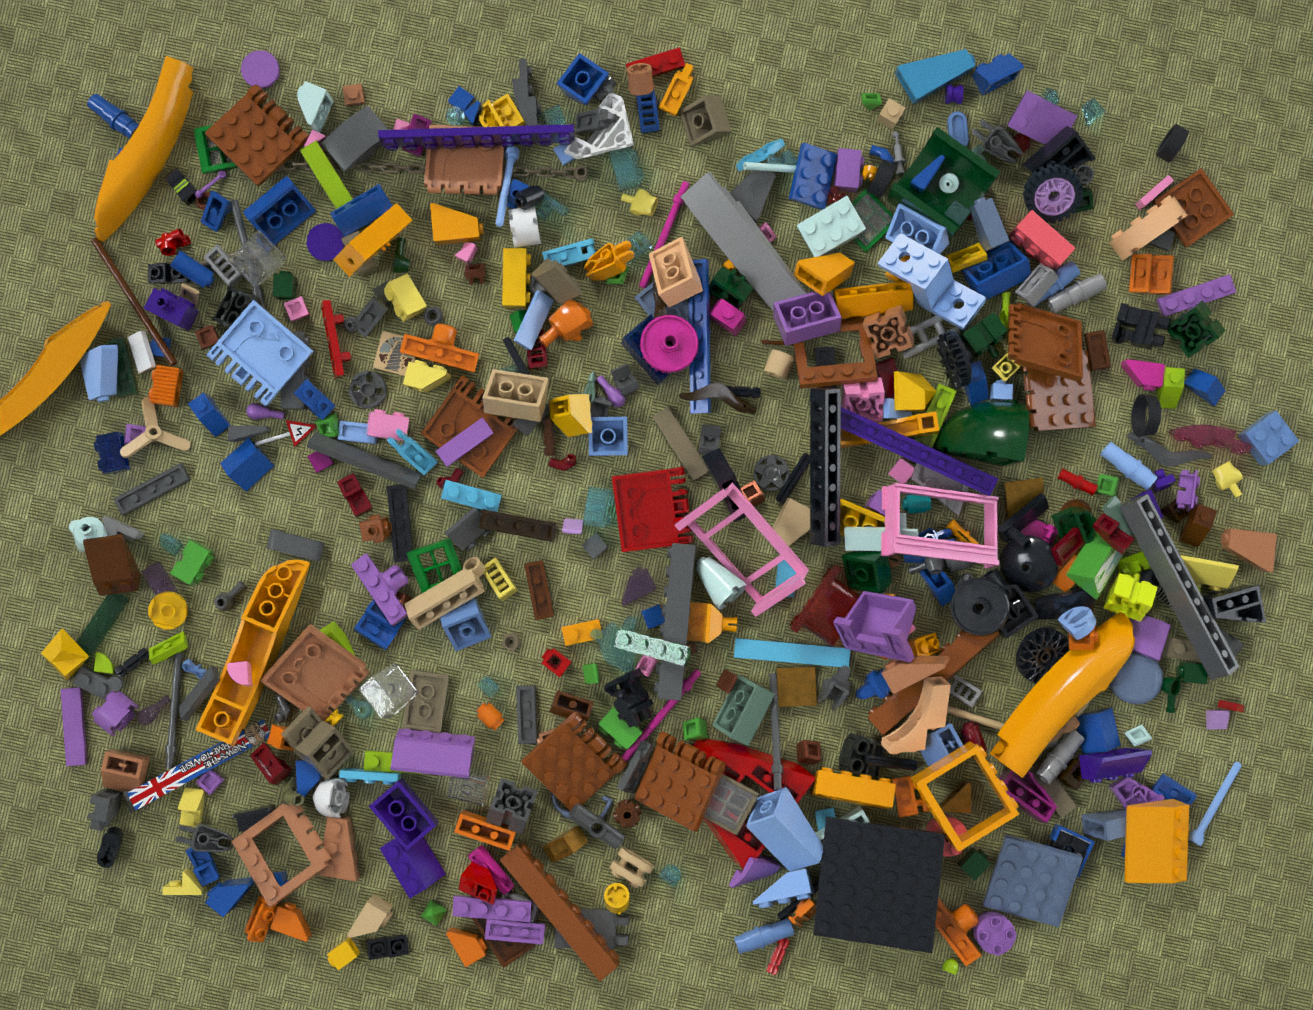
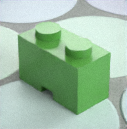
M189 540L182 552L185 555L183 560L176 562L170 574L189 585H196L204 577L203 571L206 566L208 567L212 563L214 551L195 540Z
M613 706L598 723L601 726L599 730L606 736L610 734L615 739L613 742L620 749L624 747L628 750L643 733V730L637 725L629 728L625 719L619 720L617 716L619 713Z

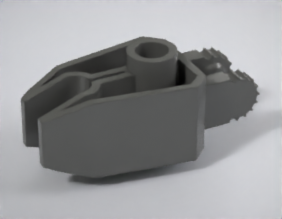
M982 119L979 123L982 127L989 130L990 133L987 137L977 129H974L972 133L983 141V150L1004 161L1016 163L1017 159L1007 151L1013 149L1022 156L1023 151L1017 141L1002 125H995L993 127Z
M200 822L195 824L194 827L179 825L178 829L192 832L191 839L176 836L175 841L189 844L194 851L223 852L231 850V847L220 845L217 841L222 838L229 840L234 838L219 829Z

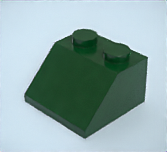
M852 551L842 555L849 589L882 594L893 582L888 557L881 556V551Z

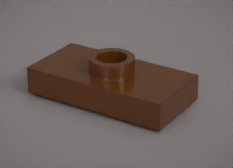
M1105 330L1085 333L1084 337L1088 351L1090 371L1111 368Z

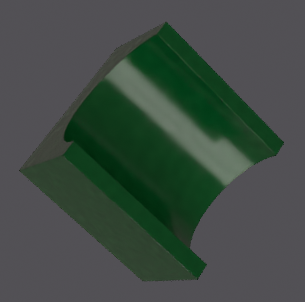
M936 127L910 168L897 183L893 184L886 201L896 208L899 203H902L947 228L948 240L950 242L970 216V207L975 205L974 201L985 196L994 184L1000 171ZM943 155L945 157L944 162L925 191L920 193L910 186L911 181L935 159ZM947 173H953L959 178V187L952 193L943 192L939 186L941 177Z

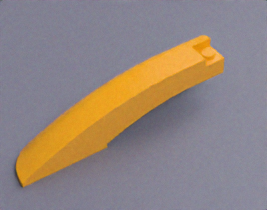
M168 56L165 57L155 93L142 121L114 160H109L94 215L97 226L95 234L101 242H105L138 206L157 179L177 141L193 95V91L188 85L192 81L194 69L180 60Z
M109 301L102 302L100 304L101 307L99 305L92 307L45 339L44 349L36 362L12 390L0 399V436L33 412L66 379L99 331L111 306Z
M287 560L277 566L274 565L261 577L241 617L242 620L220 680L195 730L235 746L242 729L246 728L265 687L261 679L275 664L298 604L310 562ZM244 661L251 663L253 687H246L235 682L228 673L227 663Z
M1119 612L1094 630L1098 631V642H1094L1093 650H1069L1039 680L998 732L997 735L1000 737V740L990 754L1023 778L1057 732L1087 702L1101 691L1104 692L1128 660L1135 643V637L1133 636L1134 626L1131 620L1124 613Z

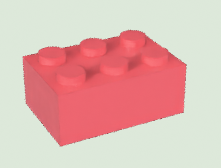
M1033 210L1008 234L1011 237V241L1015 245H1020L1024 248L1025 253L1030 258H1035L1038 262L1053 270L1059 267L1075 249L1072 244Z

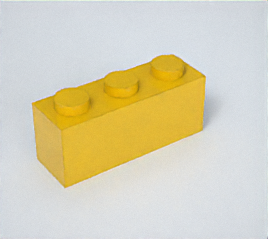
M503 248L502 306L504 308L527 309V303L531 301V294L527 292V284H531V273H527L528 266H531V254H528L526 248Z

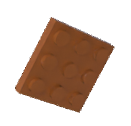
M1202 168L1153 201L1154 205H1157L1159 208L1162 205L1160 202L1170 195L1172 198H1176L1188 216L1171 227L1185 248L1234 215Z

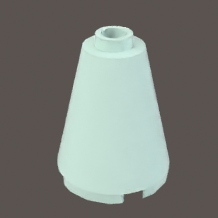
M704 556L696 563V571L717 610L725 608L726 605L724 603H732L744 592L747 584L711 557L706 558Z

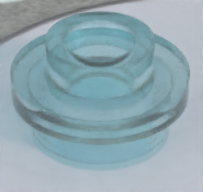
M451 107L446 113L447 121L454 126H459L463 123L465 118L464 111L460 107Z

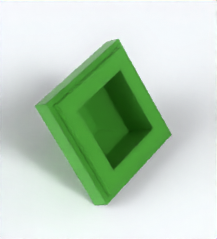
M861 93L862 104L869 111L881 105L882 101L879 93Z
M626 267L623 273L608 278L606 283L624 284L629 268Z
M431 899L421 917L437 927L447 909Z

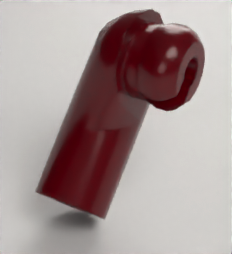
M568 454L562 460L551 457L548 466L560 471H567L575 466L577 462L576 456Z

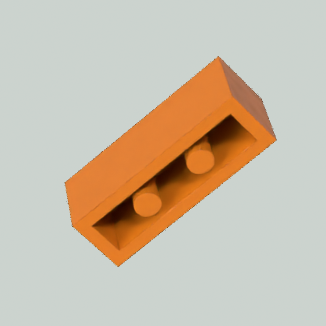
M465 810L460 813L454 833L510 851L516 832L509 830V825L502 823L501 826L486 822V817Z

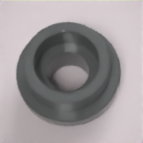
M429 307L425 310L424 320L428 325L435 326L442 322L443 314L439 308ZM433 313L437 314V318L435 320L430 319V316Z

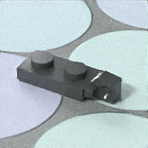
M601 108L576 114L575 133L581 135L607 127V123L616 122L617 114L610 113L608 110Z
M641 741L634 757L629 762L625 774L620 779L618 789L630 794L634 793L650 761L649 756L655 746L647 741Z

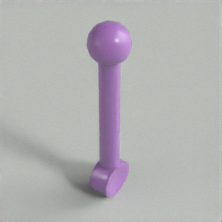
M223 170L219 171L216 178L201 190L195 192V196L197 198L202 197V193L219 179L226 177V172Z

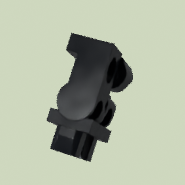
M1121 303L1111 338L1112 342L1121 344L1131 341L1132 346L1152 350V347L1163 348L1165 336L1157 335L1156 333L1157 329L1168 330L1170 319L1160 316V312L1157 311L1153 312ZM1121 325L1133 327L1135 330L1125 331Z
M640 668L627 672L606 683L604 686L605 692L612 697H617L613 702L616 711L619 713L617 716L619 720L625 718L629 728L652 717L649 706L653 704V701L649 699L648 692L643 688L639 678L642 675Z

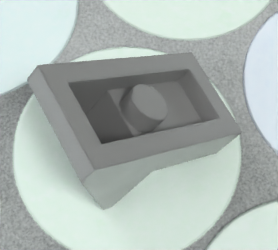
M104 516L102 519L108 536L123 534L124 538L134 541V539H142L145 533L109 516Z

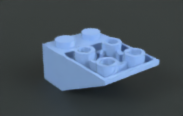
M802 869L786 873L753 901V905H758L759 908H768L773 906V902L787 904L791 903V899L796 897L797 900L810 899V895L815 894L810 870Z

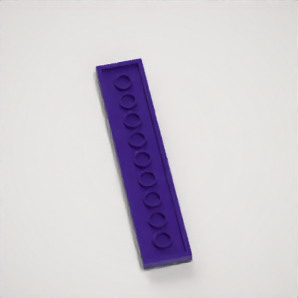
M574 124L378 130V138L384 148L396 151L398 148L416 150L417 147H425V149L432 150L444 146L446 149H454L456 146L474 148L475 145L492 148L494 145L500 144L503 147H512L513 144L529 147L539 143L541 146H550L552 143L570 145L571 141L575 140Z

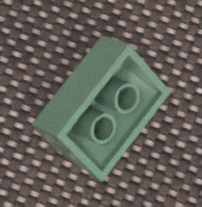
M738 674V679L731 692L727 695L712 726L730 738L749 746L775 694Z

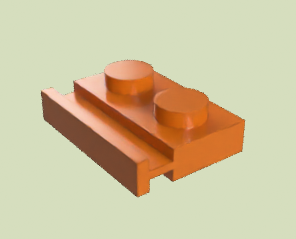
M811 899L802 900L797 905L796 915L789 917L790 921L802 927L801 923L804 920L808 921L816 914L817 903Z

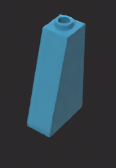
M964 49L900 65L896 68L895 75L914 105L970 73L976 65L973 55Z

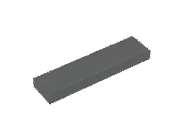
M180 463L113 500L121 515L125 516L191 481V478L184 464Z

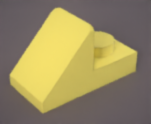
M185 787L178 806V810H181V825L194 827L195 824L201 823L205 790Z
M189 868L182 873V883L181 880H172L163 886V895H202L207 892V887L201 886L196 875Z

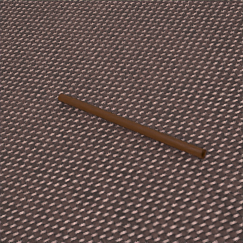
M97 237L93 238L91 243L169 364L174 366L177 364V360Z

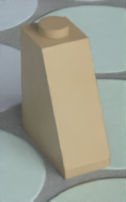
M787 498L772 527L788 546L810 530V508L791 498Z

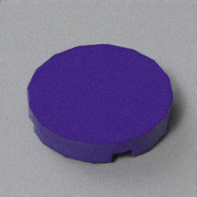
M329 223L316 225L307 235L306 245L308 251L314 258L320 261H333L345 247L342 242V238H344L342 232L338 227Z

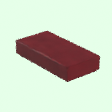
M1073 527L1051 549L1058 566H1063L1085 544L1079 528Z

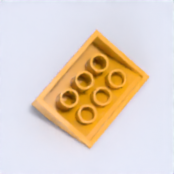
M1175 799L1127 805L1124 882L1172 884L1187 881L1188 804Z

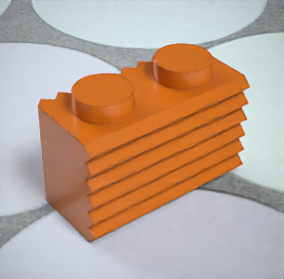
M156 365V369L152 371L153 388H150L148 395L149 399H151L150 403L178 408L184 370Z

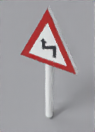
M286 420L289 432L257 441L255 445H261L291 435L295 447L317 425Z

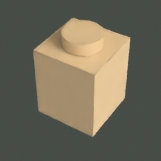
M889 98L876 121L893 130L905 107Z

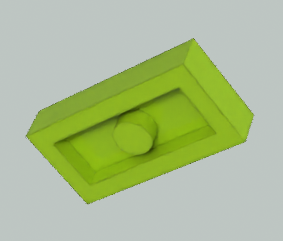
M182 631L149 648V660L155 665L176 653L183 652L188 648L187 635Z

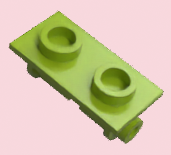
M1143 551L1122 558L1118 564V571L1121 574L1131 576L1141 572L1140 567H1143L1145 570L1151 567Z

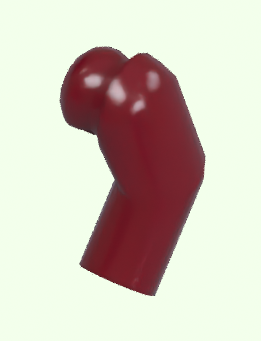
M455 468L450 477L443 478L441 476L437 479L436 483L439 488L443 489L445 480L458 483L464 472Z

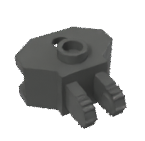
M843 665L837 670L836 674H833L829 679L825 678L822 683V691L818 697V702L822 703L827 697L834 700L831 705L833 711L840 707L850 694L849 686L851 683L847 680L851 674V669L848 666Z

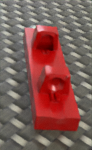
M324 300L321 303V311L334 379H338L344 376L342 362L350 361L351 354L350 352L340 353L335 325L343 324V314L333 315L331 301Z

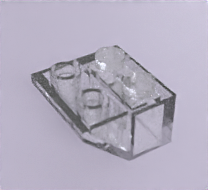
M257 230L235 251L228 261L257 288L284 264L286 257L260 230Z

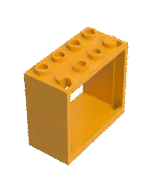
M970 741L910 778L941 830L945 833L947 840L958 852L1019 815L1017 808H1019L1013 797L1007 795L1006 791H1008V788L1002 780L1000 781L996 777L998 772L994 765L985 759L987 757L985 750L982 746L979 747L978 744L975 745ZM973 756L1004 808L958 836L926 784Z

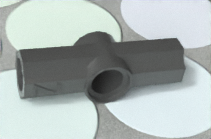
M580 803L574 805L568 815L571 820L589 831L593 837L599 838L614 849L619 848L625 838L622 832L604 821L602 816L594 814ZM596 823L601 824V827L598 829L592 828Z

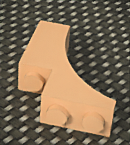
M942 676L924 678L922 693L913 713L897 730L882 737L881 745L890 754H899L900 752L914 753L919 750H925L927 730L945 727L951 684Z

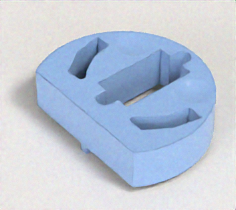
M1084 606L1072 608L1063 613L1058 619L1061 626L1076 640L1087 636L1096 625V618L1091 609Z

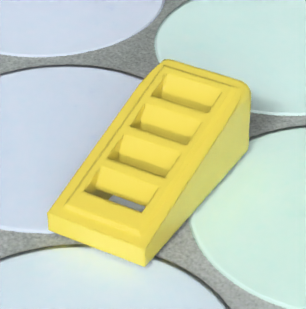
M496 557L484 565L485 571L483 574L500 600L504 601L518 591ZM494 566H497V569L492 571L490 574L488 573L490 569H492ZM501 572L500 576L494 580L492 579V577ZM504 579L506 580V581H505L504 583H502L501 585H499V586L496 585V584H498L499 582H501L502 580H504Z

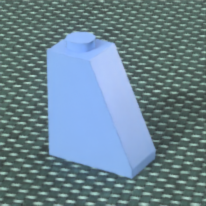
M100 345L84 353L80 359L89 400H97L98 403L109 401V397L117 394V345Z

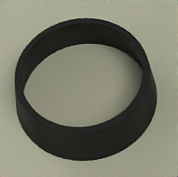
M1140 394L1136 397L1131 412L1133 432L1136 436L1154 435L1161 422L1160 402L1157 397ZM1148 406V421L1146 425L1145 415Z

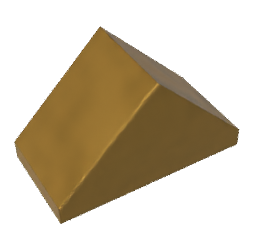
M966 780L939 804L942 811L971 813V785Z

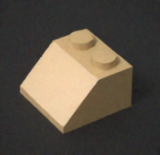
M373 894L365 904L347 937L352 938L377 931L380 926L385 927L393 915V912H391L393 905Z

